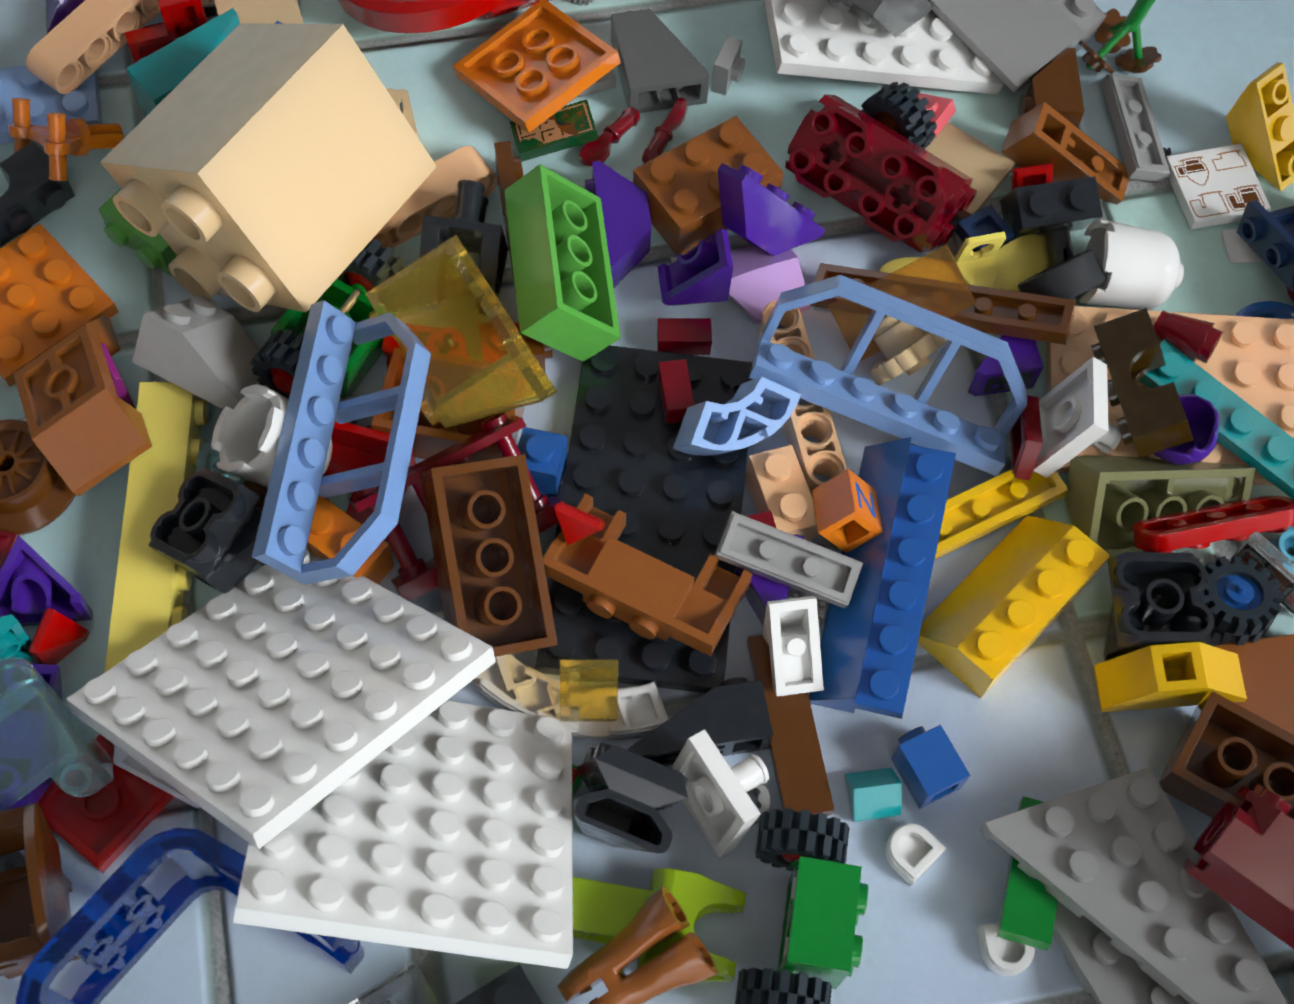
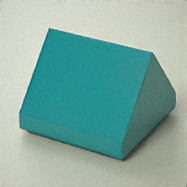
M892 768L844 774L853 822L902 815V782Z

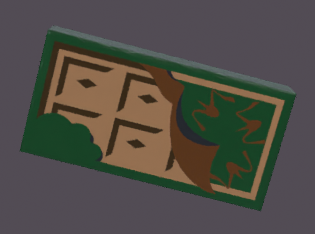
M587 99L564 106L530 133H527L515 122H510L521 162L599 139Z

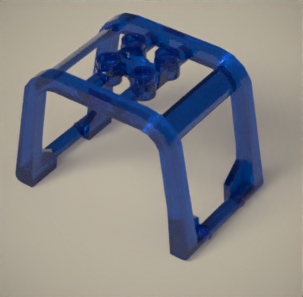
M177 827L155 834L140 845L33 958L21 976L16 1004H100L195 899L203 893L213 890L227 891L238 898L246 856L199 829ZM172 858L187 875L176 882L158 900L142 883L158 866ZM292 931L349 974L353 972L365 956L360 940ZM77 955L86 964H91L95 970L82 983L72 1000L49 986L58 973Z

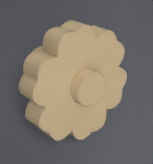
M885 316L875 332L876 337L873 338L885 357L867 372L875 384L879 386L905 371L909 376L930 362L928 356L944 345L947 339L925 330L922 332L920 328L890 316Z

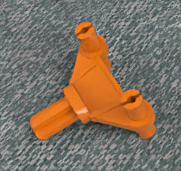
M28 98L11 99L13 123L8 125L9 136L14 137V153L32 141L43 145V152L49 154L50 180H68V154L86 156L90 149L115 148L124 139L121 125L117 123L87 124L82 118H71L66 122V115L62 113L46 114L48 127L30 124L31 100Z

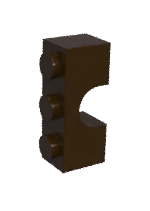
M1147 308L1094 326L1099 343L1091 345L1094 357L1107 364L1112 379L1107 380L1108 398L1112 407L1121 404L1124 417L1118 418L1116 421L1124 444L1134 442L1139 458L1193 441L1189 423L1174 382L1155 388L1138 385L1139 380L1144 374L1166 365Z

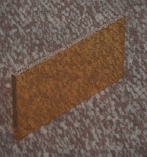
M947 244L867 285L946 318L976 304ZM842 298L830 304L829 308L851 350L873 309ZM873 338L860 361L881 351Z

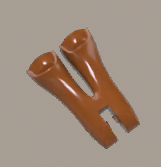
M663 886L644 903L634 918L614 938L572 969L557 987L565 1001L569 1002L593 990L592 987L603 981L608 992L599 998L595 997L589 1004H642L675 988L704 981L719 972L704 943L695 933L689 932L628 975L625 974V969L632 962L690 925L685 912L666 886Z

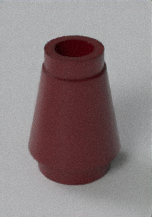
M1164 310L1154 325V330L1160 340L1163 341L1165 339L1193 362L1199 360L1206 364L1223 333L1213 328L1215 323L1169 313Z

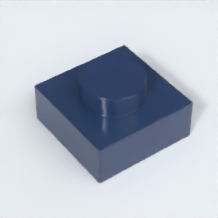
M992 205L959 221L955 229V233L963 242L970 237L1005 232L1006 240L1001 247L1014 240L1016 236ZM989 244L980 245L972 250L973 252L980 251L981 248Z

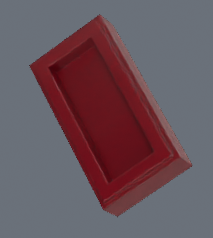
M1027 395V406L1010 430L1012 474H1014V478L1030 481L1043 445L1039 397Z

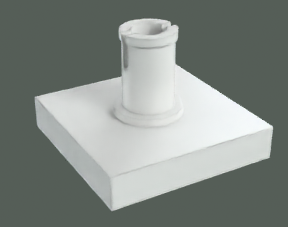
M1092 357L1039 400L1043 445L1033 471L1047 478L1090 445L1095 446L1103 453H1110V448L1114 450L1121 439L1119 427L1108 423L1107 364Z
M703 730L688 738L671 769L681 772L682 775L688 778L686 784L688 798L683 799L682 802L720 858L737 847L761 814L747 792L759 785L765 784L769 780V773L764 762L755 754H751L747 759L729 767L706 730Z

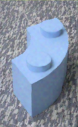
M764 377L742 383L734 397L725 404L705 401L687 407L673 449L687 454L707 456L727 453L754 445L770 437L784 425L797 406L801 394Z

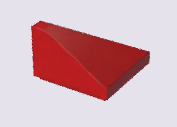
M48 608L44 612L28 650L39 664L56 665L84 643L90 632L58 611Z

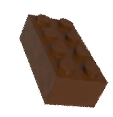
M525 454L430 468L421 473L420 479L444 620L492 646L494 657L558 645Z
M1212 691L1195 708L1158 782L1164 792L1212 819L1228 800L1236 806L1244 800V798L1236 794L1242 786L1252 791L1258 783L1293 806L1287 815L1294 820V735Z

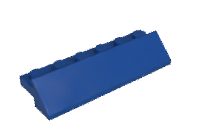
M912 437L865 446L858 477L876 490L883 533L848 553L841 551L842 555L860 561L863 564L849 605L846 608H841L834 604H829L820 645L824 690L810 692V704L854 713L855 709L902 719L956 453L911 445Z

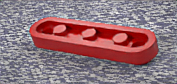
M1262 496L1141 520L1133 525V545L1141 549L1142 552L1171 553L1172 550L1182 548L1204 549L1209 547L1211 542L1221 540L1243 541L1248 539L1250 534L1260 532L1282 533L1287 531L1288 527L1294 525V499L1282 496Z

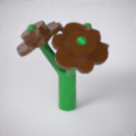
M1137 0L1127 17L1120 16L1119 11L1114 8L1105 13L1107 15L1094 34L1096 42L1103 43L1099 51L1096 53L1083 41L1079 43L1086 51L1081 57L1087 63L1086 68L1089 70L1093 69L1098 74L1104 68L1110 74H1113L1112 68L1102 58L1107 53L1115 54L1120 51L1121 47L1128 46L1131 43L1130 32H1132L1133 48L1128 49L1126 54L1118 55L1115 58L1117 66H1121L1123 71L1130 73H1143L1151 69L1154 63L1161 61L1162 55L1158 53L1157 48L1153 46L1142 48L1140 25L1155 0Z

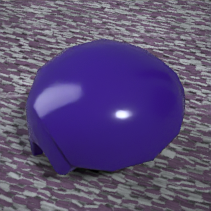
M1178 394L1189 423L1193 441L1155 453L1157 457L1176 466L1202 461L1214 450L1218 441L1219 413L1211 401L1196 394Z

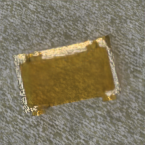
M457 235L366 293L375 309L368 314L370 318L391 313L405 323L431 353L421 410L432 425L440 421L445 428L540 403L557 393L551 380ZM393 334L392 336L398 342L406 357L408 348L396 334Z

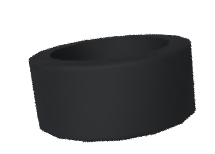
M1089 249L1018 284V289L1024 293L1072 299L1104 282L1106 276L1093 249Z

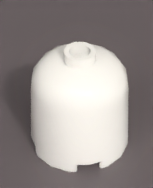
M1102 219L1093 221L1086 229L1084 235L1091 236L1086 250L1093 249L1106 276V280L1082 293L1080 303L1132 310L1144 308L1150 310L1161 306L1168 300L1174 289L1181 284L1184 267L1180 263L1176 243L1166 234L1156 230Z
M255 384L241 390L240 393L245 397L239 401L234 409L227 406L223 409L214 428L211 448L219 452L220 462L216 464L219 469L268 488L289 399L267 387ZM332 438L330 440L323 474L327 470L331 458L333 447Z

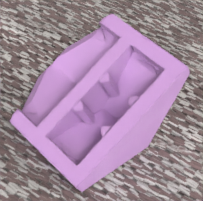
M754 245L731 251L733 272L729 296L749 314V318L755 324L761 323L765 306L772 301L778 300L781 292L805 285L799 258L791 249L775 256ZM810 304L799 307L800 312L809 310Z

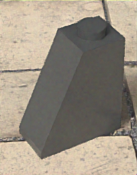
M651 9L611 14L612 48L618 51L621 63L617 65L628 108H636L640 113L672 109L678 97L685 98L688 106L707 103L710 78L708 71Z

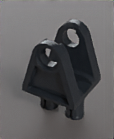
M460 180L457 183L458 191L453 217L442 218L424 215L416 285V310L436 311L448 255H457L458 250L479 253L480 256L475 312H478L477 317L494 320L508 256V245L502 225L485 223L489 199L483 196L484 185L476 181Z

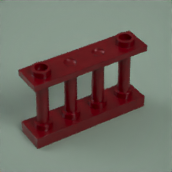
M506 412L488 418L481 423L482 431L409 467L405 488L413 486L426 512L420 479L421 473L430 468L473 462L471 454L493 443L496 444L502 458L521 455L512 437V433L526 427L523 418L516 415L508 417ZM528 469L538 532L541 533L559 523L554 509L556 504L563 502V500L553 495L547 498L546 494H540ZM379 486L356 491L357 495L349 498L352 507L357 513L368 507L374 512ZM398 521V524L386 537L400 565L398 569L399 576L393 578L391 582L400 597L412 601L439 587L434 557L424 562L423 558H417Z

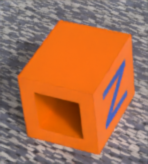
M849 469L812 490L818 533L845 553L883 533L876 490Z

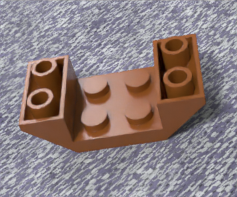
M102 316L84 324L14 373L31 439L70 490L77 496L82 495L152 447L142 413L117 396L101 343L106 344L111 356L121 349L111 319L107 316Z

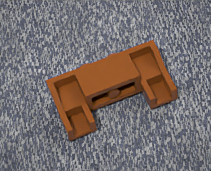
M585 494L577 508L605 520L604 523L606 525L602 531L569 546L566 543L563 532H561L543 556L546 576L582 593L583 601L587 603V607L595 614L604 618H612L614 616L628 623L635 633L644 638L654 639L657 637L667 642L669 637H672L711 656L727 624L732 621L750 586L753 573L744 570L741 577L718 567L719 558L710 554L694 583L695 577L618 541L626 526V513L618 510L613 517L593 507V497Z

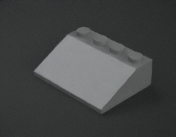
M928 0L933 6L931 10L1014 93L1029 84L1032 78L1067 48H1075L1076 52L1081 50L1082 47L1079 43L1083 41L1087 44L1107 16L1093 0Z

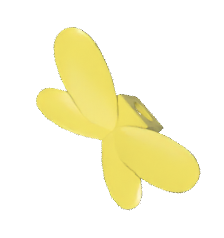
M997 232L965 239L954 257V262L927 257H903L885 263L879 272L1020 292L1018 289L1019 283L1044 271L1050 263L1045 237L1028 234L1012 240L1001 247L1006 240L1005 232ZM989 244L981 248L980 251L973 252L972 250L980 245Z

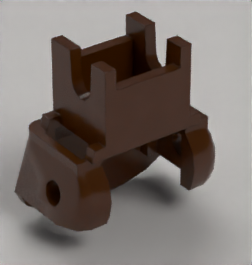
M38 802L0 812V856L25 850L26 859L25 866L0 872V976H5L7 979L25 975L26 969L49 962L57 966L81 959L80 948L74 942L68 894L73 892L72 882L62 872L58 841L55 839Z

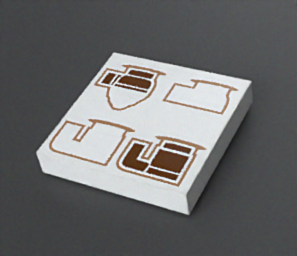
M1241 143L1166 156L1170 170L1168 179L1190 230L1241 221L1247 203L1257 200L1268 212L1270 211L1271 206Z

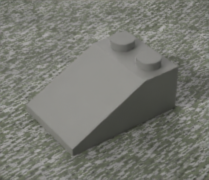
M192 296L189 299L143 314L132 359L134 364L221 409H224L226 406L234 409L239 401L245 397L240 393L242 389L255 384L260 385L257 381L259 376L253 375L251 370L254 367L251 365V360L260 350L259 346L235 317L218 308L215 301L203 296Z

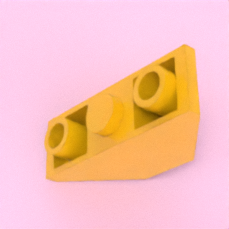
M1277 62L1249 83L1226 115L1232 145L1241 143L1253 169L1281 192L1294 182V109L1284 63Z
M1201 642L1150 645L1096 664L1093 668L1101 713L1199 705L1212 691L1234 703L1245 702L1247 699L1238 654Z

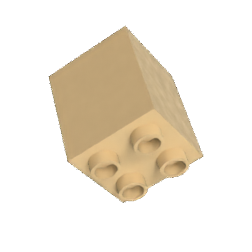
M240 23L101 161V164L122 188L113 197L117 210L133 227L145 235L155 237L159 233L177 255L168 265L169 270L176 281L190 294L212 299L216 294L228 296L253 312H259L265 305H271L305 313L310 309L311 304H314L437 167L344 24Z

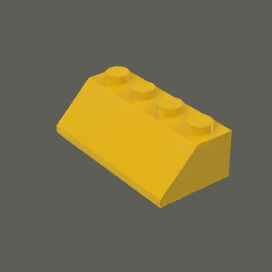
M1027 515L922 622L918 644L978 697L982 698L1096 577L1110 555L1074 525Z

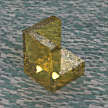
M560 660V721H616L618 719V660Z

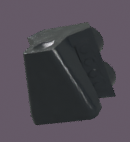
M202 467L200 471L191 474L182 483L178 492V503L174 509L165 512L154 523L150 533L151 541L148 546L204 584L226 594L234 589L260 562L252 557L263 511V509L256 507L261 496L237 481Z
M1125 552L1107 559L1113 602L1103 653L1104 661L1150 645L1201 642L1212 646L1210 633L1214 627L1215 619L1212 611L1206 605L1204 594L1208 574L1205 567L1193 553Z
M599 742L596 748L589 747L583 763L576 767L590 792L580 795L573 808V815L581 832L612 847L658 854L666 852L670 847L673 834L658 810L671 807L673 804L678 803L677 801L688 798L686 791L688 778L682 775L681 772L616 745Z

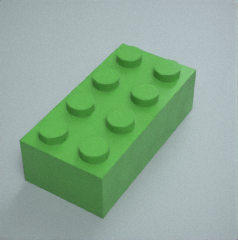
M539 164L504 190L520 333L584 362L621 338L601 198Z

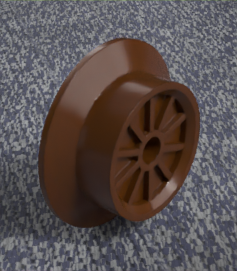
M26 418L0 420V530L17 533L20 536L40 530L52 523L68 508L76 496L31 439Z

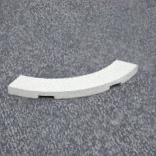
M443 610L432 613L444 620ZM511 654L495 657L496 662L471 681L485 697L504 710L552 717L571 724L572 737L596 740L643 737L669 720L655 682L619 689H579L564 685V682L546 676L530 666L526 667Z

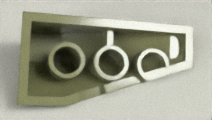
M1112 455L1075 456L1070 460L1067 488L1069 490L1065 495V502L1072 525L1110 555L1109 558L1125 552H1139V549L1133 545V525L1138 521L1250 499L1255 468L1249 465L1208 462L1176 466L1163 459Z

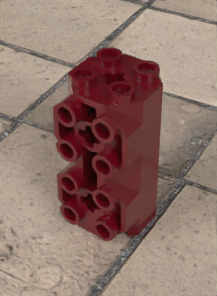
M825 94L818 101L825 105L823 109L818 112L811 109L802 120L790 142L787 152L790 157L789 161L785 163V168L795 174L797 182L821 197H832L864 217L866 225L891 241L901 240L920 253L932 251L936 246L943 248L954 233L955 226L951 225L957 213L959 210L965 212L976 196L977 190L970 187L973 179L838 96Z
M1258 783L1252 791L1242 786L1236 794L1244 798V800L1238 806L1228 800L1219 809L1193 847L1195 851L1201 854L1197 864L1187 858L1183 868L1188 874L1294 949V820L1287 815L1293 806Z

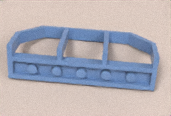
M843 275L781 292L758 339L749 378L753 380L764 377L801 394L800 398L899 438L912 437L911 442L919 446L956 453L955 460L995 476L999 474L1005 465L1006 436L1027 406V389L1008 342ZM836 296L873 309L840 370L825 361H816L792 351L785 345L770 342L784 313L792 309ZM885 315L947 339L914 397L896 393L876 385L867 378L852 375ZM961 345L999 360L1013 394V399L993 429L961 419L950 411L939 410L926 405V402Z
M325 300L311 304L252 553L254 559L305 585L353 576L398 524L431 353L408 326L391 313L356 323ZM396 334L408 348L400 386L339 402L352 342L360 345ZM395 410L385 461L383 463L322 477L335 421L342 424ZM379 486L374 512L340 552L331 559L303 564L318 495L322 498H328Z

